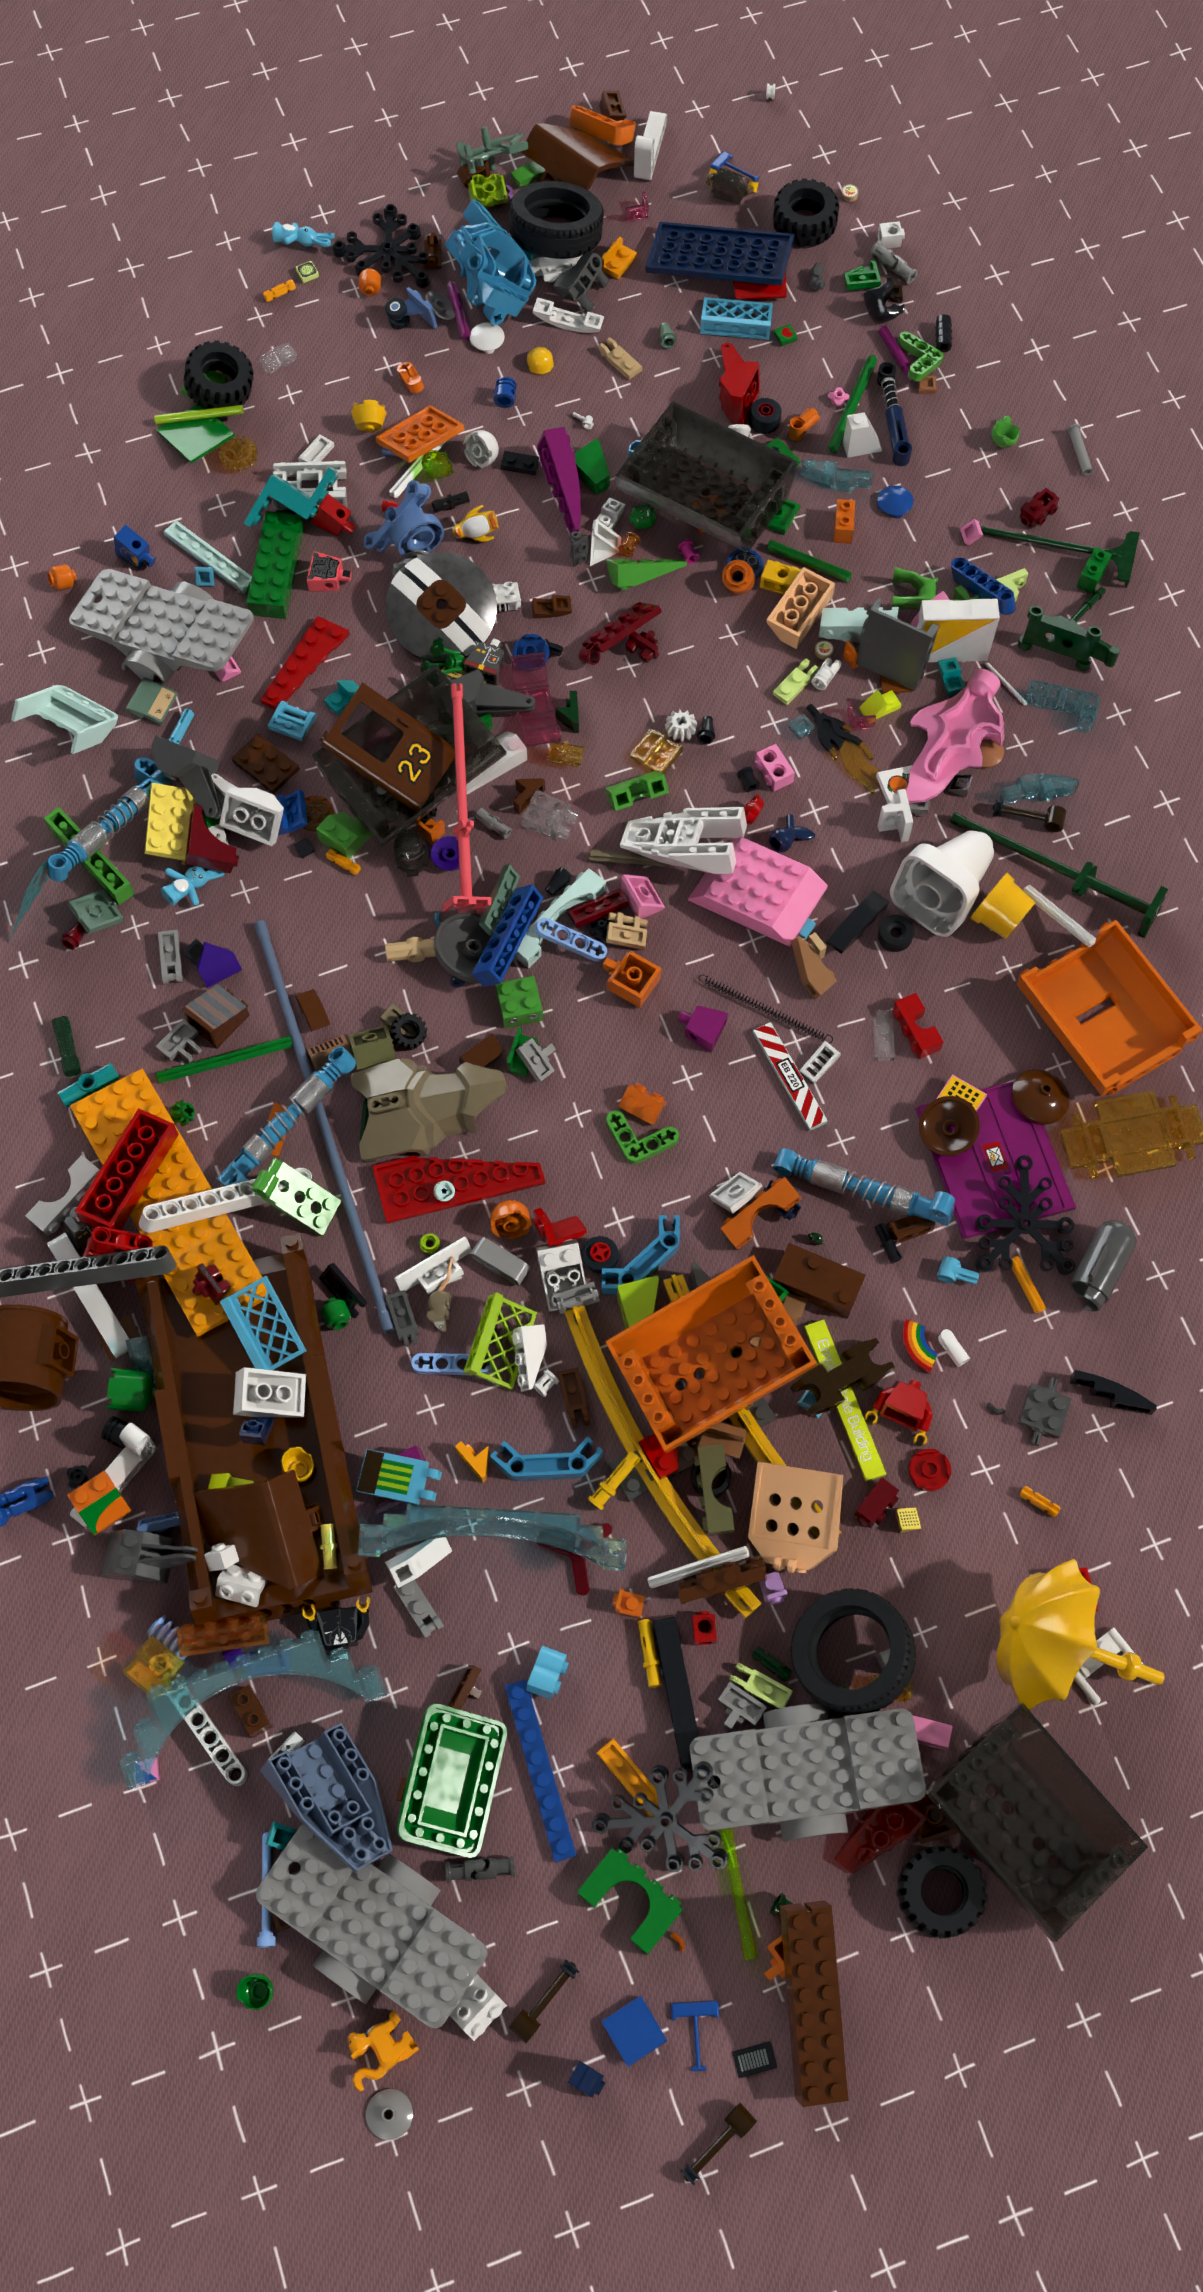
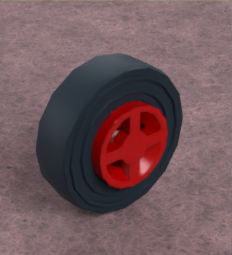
M593 1237L583 1247V1263L593 1272L602 1273V1268H614L618 1262L619 1252L617 1245L608 1237Z

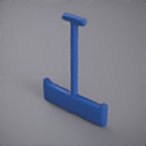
M725 151L710 165L711 168L717 171H721V167L726 165L752 178L753 182L759 179L758 175L755 177L728 163L727 161L732 159L733 156Z
M717 2001L671 2004V2019L673 2021L677 2017H693L696 2067H691V2071H706L707 2069L706 2066H701L698 2016L714 2015L716 2018H719V2004Z

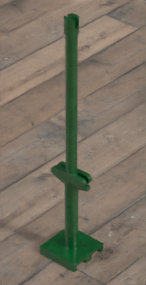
M954 812L950 819L951 823L961 828L964 827L970 831L983 832L993 842L1075 880L1071 890L1074 895L1081 897L1086 891L1092 889L1145 914L1138 931V935L1144 938L1162 908L1161 905L1165 900L1168 888L1161 886L1152 903L1149 904L1096 879L1097 866H1093L1091 862H1086L1081 872L973 822L957 812Z

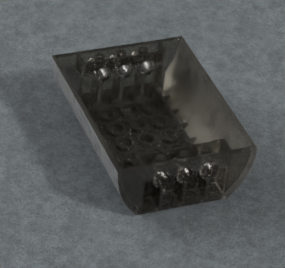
M672 401L615 474V482L619 490L744 552H749L786 502L793 483L797 460ZM675 477H676V478H679L678 481H672V480H670L671 478H675ZM706 492L710 494L709 496L701 495L702 493ZM736 507L740 508L739 511H733L732 509Z

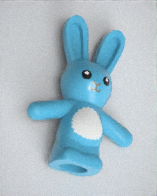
M275 222L272 228L273 242H282V244L286 245L299 241L305 247L317 245L327 248L330 247L331 240L335 237L334 233H316L309 226L299 228L297 223L282 225L279 222Z
M193 866L186 871L185 875H182L171 868H167L165 874L175 879V881L162 887L161 894L171 906H175L182 898L189 894L192 904L197 906L199 899L195 888H201L209 880L220 878L226 873L216 870L205 871L206 868Z

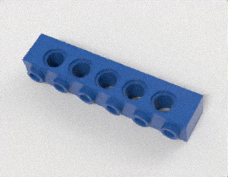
M533 884L514 890L472 972V975L483 987L502 982L544 898Z

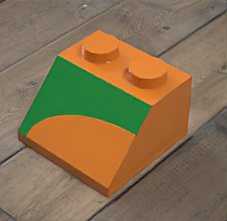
M105 1470L67 1495L94 1536L132 1511Z

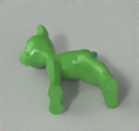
M894 568L893 583L904 582L912 584L919 592V596H893L891 610L892 607H899L898 610L920 609L922 600H931L936 596L938 578H927L913 571Z

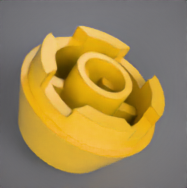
M363 400L364 404L359 405L355 402L351 415L356 428L365 432L380 430L387 414L385 405H378L376 400Z

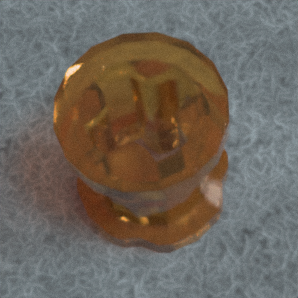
M633 532L626 533L624 542L618 547L619 552L624 556L631 557L634 554L635 546L640 543V537Z

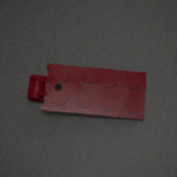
M642 602L634 604L631 610L618 615V619L605 624L602 630L592 633L589 639L582 643L584 648L579 652V660L586 664H597L600 661L599 652H605L662 612L660 606Z

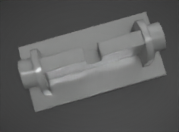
M594 1281L554 1294L560 1314L571 1310L573 1306H587L600 1301Z

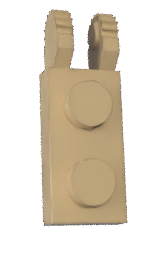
M612 338L606 339V343L612 351H609L608 347L603 343L598 345L599 351L606 357V360L628 380L642 371V366L622 347L618 346Z

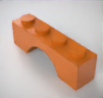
M785 1177L783 1179L778 1178L771 1184V1188L768 1191H761L757 1194L753 1203L750 1205L747 1203L739 1209L740 1213L734 1218L732 1216L727 1218L722 1223L724 1226L720 1229L735 1248L739 1250L754 1238L752 1226L759 1212L771 1207L780 1208L787 1212L802 1198Z

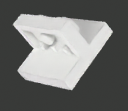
M900 789L897 791L895 803L882 806L878 829L879 832L898 829L901 842L909 841L913 818L906 790Z

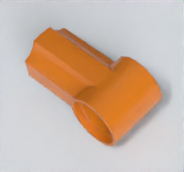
M813 407L811 409L808 408L799 417H793L790 420L788 431L790 440L797 442L803 439L804 433L820 419L817 410Z

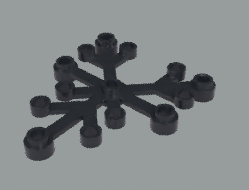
M388 204L384 208L386 222L380 213H375L372 216L373 223L385 231V242L381 245H365L357 238L356 232L350 231L347 233V241L353 245H345L342 241H336L332 246L333 254L336 257L345 256L346 261L349 263L354 262L364 252H377L367 260H359L356 263L355 270L358 276L363 270L368 269L382 257L384 259L381 263V270L384 273H389L392 270L390 261L393 258L396 260L395 271L392 273L394 282L400 283L403 281V266L415 277L418 287L425 288L429 285V275L425 271H419L411 264L428 263V254L426 252H420L418 256L399 254H415L417 252V245L414 242H409L407 246L399 245L407 239L417 240L421 235L420 227L415 223H411L408 225L406 232L392 241L393 232L407 224V216L405 214H398L397 208L393 204Z
M1022 1155L1015 1161V1168L1020 1172V1192L1011 1184L1012 1181L1008 1176H1003L998 1180V1186L1001 1189H1005L1020 1205L1021 1213L1012 1205L1010 1197L1003 1196L999 1199L998 1205L1001 1209H1005L1014 1219H992L989 1215L983 1214L975 1220V1227L981 1232H986L991 1227L1015 1228L1004 1239H991L988 1236H983L979 1239L978 1245L981 1249L994 1248L988 1255H982L976 1260L975 1266L982 1273L992 1269L993 1261L1000 1254L999 1267L1002 1270H1009L1012 1267L1010 1244L1020 1234H1029L1041 1246L1042 1261L1040 1262V1268L1042 1271L1048 1272L1053 1268L1054 1263L1051 1257L1057 1262V1270L1060 1274L1068 1275L1075 1269L1074 1261L1070 1258H1064L1057 1251L1068 1252L1074 1247L1073 1241L1071 1239L1048 1241L1037 1230L1057 1229L1059 1233L1065 1235L1074 1229L1073 1220L1069 1217H1063L1058 1221L1036 1220L1053 1205L1052 1200L1047 1197L1041 1199L1039 1205L1029 1214V1205L1043 1191L1048 1190L1052 1186L1051 1179L1044 1177L1039 1181L1038 1186L1029 1193V1170L1033 1165L1032 1159L1029 1156ZM1022 1160H1026L1028 1162V1166H1023L1021 1163ZM1002 1179L1007 1180V1186H1004L1002 1184ZM1042 1181H1047L1048 1187H1044ZM1003 1199L1008 1201V1206L1002 1204ZM1043 1201H1047L1049 1203V1206L1044 1207L1042 1204ZM982 1219H986L988 1221L987 1226H984L982 1224ZM1023 1220L1028 1221V1227L1023 1226ZM1068 1222L1069 1228H1065L1063 1223ZM983 1239L988 1241V1246L982 1244ZM1064 1242H1068L1070 1244L1069 1249H1066L1064 1247ZM983 1260L988 1261V1267L983 1266ZM1004 1260L1009 1262V1267L1003 1266ZM1044 1262H1048L1050 1264L1049 1269L1044 1267ZM1065 1262L1070 1264V1269L1064 1267Z
M706 1761L697 1763L693 1771L694 1777L688 1785L686 1780L688 1776L687 1771L682 1767L674 1771L673 1780L678 1785L679 1796L670 1808L665 1787L669 1771L663 1765H655L649 1774V1778L656 1787L659 1807L648 1800L647 1796L642 1792L634 1796V1806L628 1803L623 1795L616 1794L611 1800L612 1808L615 1810L622 1809L631 1817L611 1819L606 1813H598L592 1821L593 1829L600 1834L606 1833L609 1829L634 1827L628 1836L622 1838L619 1843V1849L624 1853L631 1852L634 1842L646 1826L655 1827L641 1841V1848L645 1852L653 1850L655 1841L664 1831L668 1853L665 1866L671 1872H679L685 1862L684 1856L677 1851L674 1832L688 1842L690 1851L688 1865L690 1869L694 1871L701 1869L703 1858L700 1856V1852L709 1859L710 1865L715 1869H723L729 1860L728 1853L724 1849L716 1848L713 1850L710 1848L719 1846L721 1842L720 1833L712 1831L709 1834L694 1835L678 1823L676 1815L687 1801L700 1800L704 1804L712 1801L714 1793L710 1788L706 1787L702 1790H696L701 1782L709 1781L713 1774V1767ZM699 1771H703L706 1776H701ZM676 1773L683 1774L684 1778H679ZM654 1775H660L662 1779L659 1780ZM703 1793H707L710 1798H705ZM637 1798H641L644 1803H639ZM615 1800H620L622 1804H616ZM636 1808H638V1809L644 1808V1809L647 1810L649 1813H651L653 1816H645L643 1813H641V1812H640L639 1810H637ZM667 1818L670 1823H666L662 1819ZM597 1823H602L604 1828L600 1827ZM710 1837H715L718 1841L713 1842ZM645 1841L650 1842L652 1846H647ZM623 1843L629 1844L630 1847H624ZM718 1858L722 1863H717L714 1859ZM692 1860H697L699 1865H695ZM670 1862H676L677 1866L672 1865Z

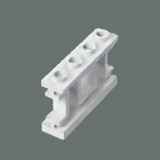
M345 461L281 462L273 464V474H276L285 481H287V477H297V481L287 482L310 497L316 488H302V480H319L320 483L328 467H333L337 470L336 475L338 478L333 486L329 485V487H333V491H328V494L347 508L346 487H338V479H347ZM273 498L275 510H291Z

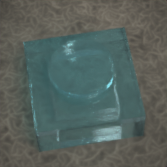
M804 714L791 721L788 725V728L799 740L815 730V726Z

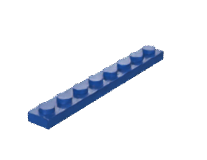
M524 1679L505 1685V1689L555 1863L577 1855L530 1692L526 1691L527 1682Z

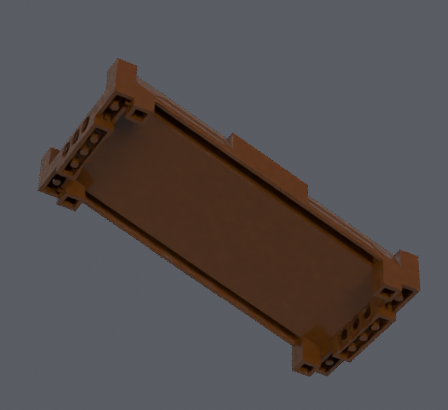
M301 1233L280 1238L282 1254L253 1260L262 1277H268L307 1350L273 1370L306 1374L304 1417H275L274 1425L265 1446L243 1443L239 1436V1431L244 1420L249 1421L251 1417L233 1415L236 1372L244 1367H255L230 1320L197 1337L166 1279L161 1280L159 1275L136 1278V1286L141 1297L144 1319L146 1321L157 1391H154L168 1477L175 1493L183 1546L198 1549L197 1553L190 1554L196 1556V1561L187 1562L186 1564L190 1591H188L190 1612L199 1632L242 1622L245 1627L301 1614L302 1607H304L305 1612L312 1611L311 1604L315 1606V1610L331 1607L330 1602L373 1592L318 1322L308 1258ZM219 1275L215 1279L216 1282L222 1281L223 1277ZM264 1301L252 1307V1309L261 1312ZM268 1302L266 1313L275 1316L277 1308L275 1304ZM250 1313L249 1321L251 1324L258 1326L260 1315ZM264 1317L262 1328L272 1331L274 1320ZM278 1321L276 1332L285 1335L287 1327L285 1323ZM261 1331L259 1339L261 1343L268 1345L270 1334ZM274 1336L272 1347L282 1349L284 1338ZM288 1340L286 1351L291 1353L299 1351L296 1343ZM271 1350L269 1358L274 1365L279 1361L281 1353ZM302 1447L305 1452L311 1454L315 1466L312 1475L306 1481L298 1482L305 1506L318 1503L320 1507L318 1510L324 1524L334 1523L335 1543H338V1548H336L338 1568H323V1549H320L322 1536L321 1528L313 1531L312 1534L323 1569L322 1575L292 1589L267 1580L260 1594L257 1607L217 1597L215 1595L217 1578L222 1570L209 1571L204 1554L210 1552L212 1548L207 1542L194 1493L199 1490L208 1489L212 1474L230 1473L234 1478L250 1480L254 1483L270 1479L283 1473L281 1470L283 1453L289 1448Z

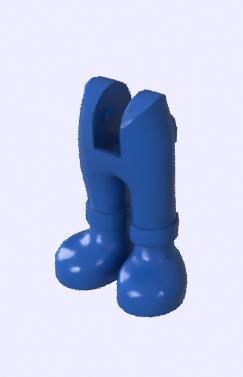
M48 1477L29 1480L0 1494V1527L5 1526L12 1516L16 1517L24 1512L35 1509L54 1497L52 1490L35 1494V1491L43 1489L50 1484ZM23 1497H26V1499H24V1500H22V1501H19V1502H17V1503L11 1504L9 1507L1 1508V1507H3L4 1505H6V1504H8V1503H12V1502H14L15 1500H18V1499H21V1498H23Z

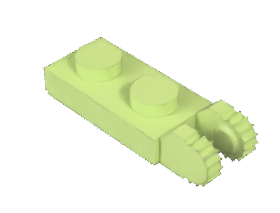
M808 659L803 660L798 668L796 667L773 691V696L788 705L810 683L819 667L814 665L805 674L803 671L808 667L810 661Z
M740 1663L736 1664L735 1668L739 1672L750 1676V1678L745 1682L739 1677L731 1675L729 1680L732 1683L744 1688V1691L776 1709L785 1708L793 1692L791 1689L755 1669L752 1670Z

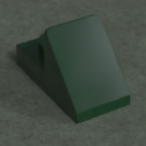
M569 691L570 698H566V707L555 708V716L557 720L574 733H579L577 691Z

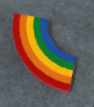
M906 1319L902 1334L903 1344L915 1365L930 1374L938 1353L932 1350L926 1343L924 1335L925 1326Z

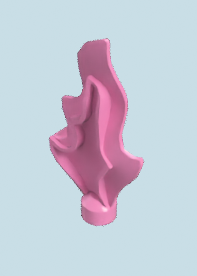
M986 669L975 670L967 686L956 696L919 710L911 719V727H919L927 731L928 740L910 769L909 783L906 789L909 803L926 802L938 796L960 770L969 767L982 768L983 756L980 749L982 740H993L1002 747L1005 737L1003 716L992 701L1001 683L999 678L991 671Z

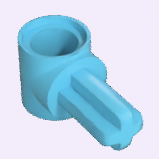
M944 1256L937 1278L946 1283H954L959 1279L975 1285L979 1274L961 1268L959 1260Z

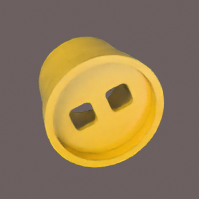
M1008 872L970 917L971 920L978 924L981 922L1004 939L1011 934L1036 903L1014 883L1015 879Z

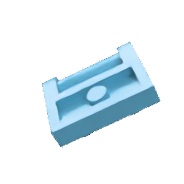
M281 701L268 723V729L303 742L311 725L317 718V713L312 711L306 712L288 705V702ZM287 712V713L293 714V715H295V716L304 718L305 721L300 720V719L295 718V717H292V716H290V715L284 714V713Z

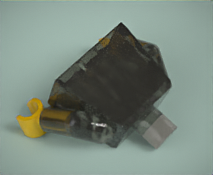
M710 168L706 179V184L712 186L711 197L741 205L743 197L748 196L752 192L757 193L759 184L758 182L749 181L748 185H746L742 175L732 172L729 168H719L718 171Z

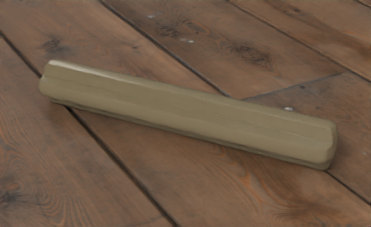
M590 850L589 860L595 862L658 867L665 865V863L637 853Z

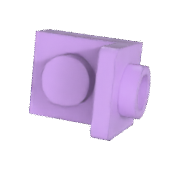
M779 1571L767 1574V1581L758 1582L765 1604L771 1602L772 1605L784 1602L783 1598H786L788 1593L784 1589Z

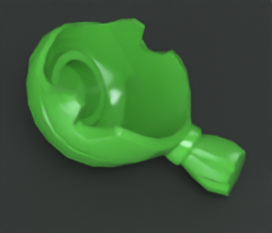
M1003 416L1001 421H996L992 428V440L1001 448L1013 446L1019 438L1020 429L1010 424V416Z

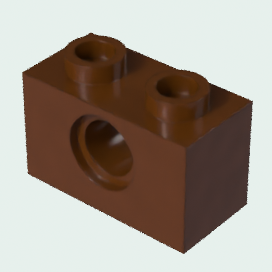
M250 1685L229 1695L249 1736L255 1738L272 1728L254 1689Z

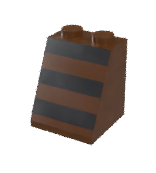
M218 984L182 1008L186 1021L198 1030L199 1035L217 1049L250 1016L247 1009L248 1005L242 999H236L228 988H222Z

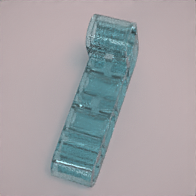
M1031 681L1025 694V700L1030 705L1078 715L1076 726L1079 731L1087 733L1093 729L1100 705V698L1097 694L1042 681Z

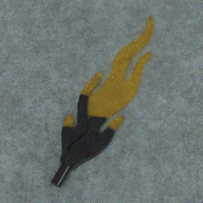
M809 704L806 709L815 718L814 722L817 727L818 739L821 745L830 753L833 760H837L838 755L832 743L836 745L846 771L854 779L865 785L871 794H874L873 783L860 770L868 774L875 781L884 797L876 777L877 772L881 771L871 765L860 751L861 749L869 760H873L874 756L864 741L850 734L852 728L848 724L823 712L820 713L813 704Z

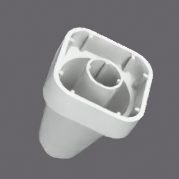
M967 831L938 847L930 844L918 845L903 859L891 885L890 896L895 906L935 935L941 937L952 935L966 920L978 896L979 884L994 857L991 838L983 832Z

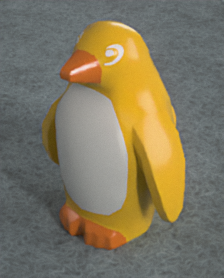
M483 505L473 508L460 523L452 528L453 536L456 539L471 538L481 542L494 539V536H485L499 528L494 511L478 512L484 507Z

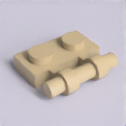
M610 912L608 920L615 921V923L609 922L606 943L644 950L646 947L647 929H642L640 926L647 927L648 920L641 919L640 916L634 915V917H631L621 912H617V914Z

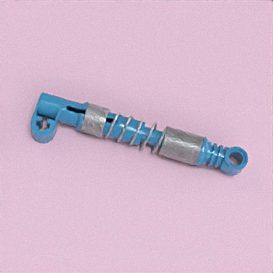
M145 757L138 758L134 764V779L139 785L133 786L120 799H117V804H112L111 809L105 810L103 816L99 815L97 818L98 822L92 821L75 835L62 852L49 857V878L57 882L64 881L72 868L79 862L88 860L107 843V839L113 838L114 834H117L121 828L127 825V822H131L134 817L138 816L149 806L152 783L169 785L172 783V779L165 777V772L158 770L157 764L151 759ZM108 833H113L111 837L107 838Z
M343 1046L334 1048L328 1056L329 1063H325L326 1067L322 1066V1071H314L297 1088L292 1096L289 1097L292 1103L288 1107L282 1105L285 1109L283 1113L275 1112L276 1116L271 1121L267 1120L268 1124L264 1128H260L261 1132L258 1135L254 1134L241 1148V1153L216 1178L223 1186L248 1181L246 1178L248 1173L255 1166H260L272 1154L273 1150L276 1149L275 1145L278 1142H283L284 1135L291 1134L290 1129L293 1126H298L296 1119L298 1117L305 1119L303 1111L309 1114L332 1090L333 1080L336 1082L338 1080L336 1077L339 1078L341 1076L340 1073L347 1074L353 1070L356 1060Z
M786 1148L780 1149L773 1165V1170L785 1176L793 1175V1173L794 1176L799 1174L800 1178L804 1176V1179L810 1184L826 1188L830 1191H836V1193L843 1194L846 1189L853 1192L852 1198L855 1193H858L862 1201L867 1199L872 1201V1205L874 1202L882 1204V1208L888 1206L890 1210L902 1213V1215H915L945 1226L949 1225L953 1215L955 1198L946 1192L937 1191L932 1200L920 1196L916 1191L897 1186L896 1184L890 1186L887 1185L886 1181L881 1183L877 1182L876 1178L868 1179L866 1174L858 1179L856 1171L852 1172L849 1176V1169L824 1162L820 1159L809 1160L808 1162L807 1158H799L796 1152Z

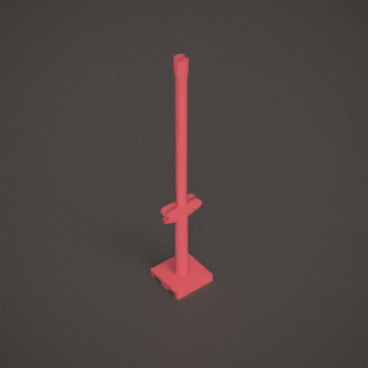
M456 683L451 684V698L453 699L458 824L453 827V835H457L456 840H458L461 896H453L442 904V911L448 912L450 909H457L458 913H466L468 910H476V913H481L492 905L491 897H472L469 834L474 828V821H468L462 704L463 684L460 683L457 686Z

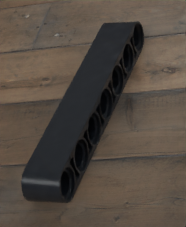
M675 1616L653 1620V1626L680 1765L687 1772H691L693 1770L690 1744L695 1738L699 1737L677 1623Z

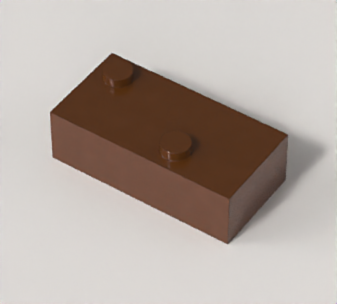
M788 1243L773 1281L789 1291V1293L806 1298L809 1303L848 1318L866 1275Z

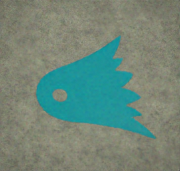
M45 861L38 869L25 892L10 939L25 912L29 911L34 898L41 893L43 884L49 879L48 861Z

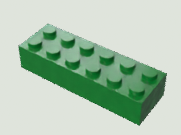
M265 512L247 598L248 610L254 616L286 619L304 532L303 519L299 514Z

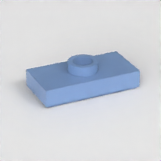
M178 1511L139 1520L137 1531L161 1533L167 1531L169 1527L180 1525Z

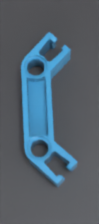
M659 1215L658 1237L624 1269L602 1268L601 1295H617V1286L624 1284L622 1282L624 1279L628 1278L632 1281L651 1277L677 1253L680 1242V1215H674V1219L671 1221V1225L675 1226V1231H664L663 1226L667 1216ZM671 1240L674 1242V1245L667 1246L664 1244V1241ZM605 1278L617 1279L618 1284L605 1285Z
M588 1436L573 1453L520 1455L506 1441H503L499 1451L502 1454L506 1451L511 1459L508 1463H504L497 1457L498 1452L494 1451L490 1455V1461L513 1481L582 1478L603 1456V1450L598 1447L595 1454L586 1459L582 1454L587 1447L590 1448L594 1443ZM579 1461L583 1464V1467L577 1470L571 1465ZM516 1464L523 1467L522 1471L518 1473L513 1472L511 1468Z

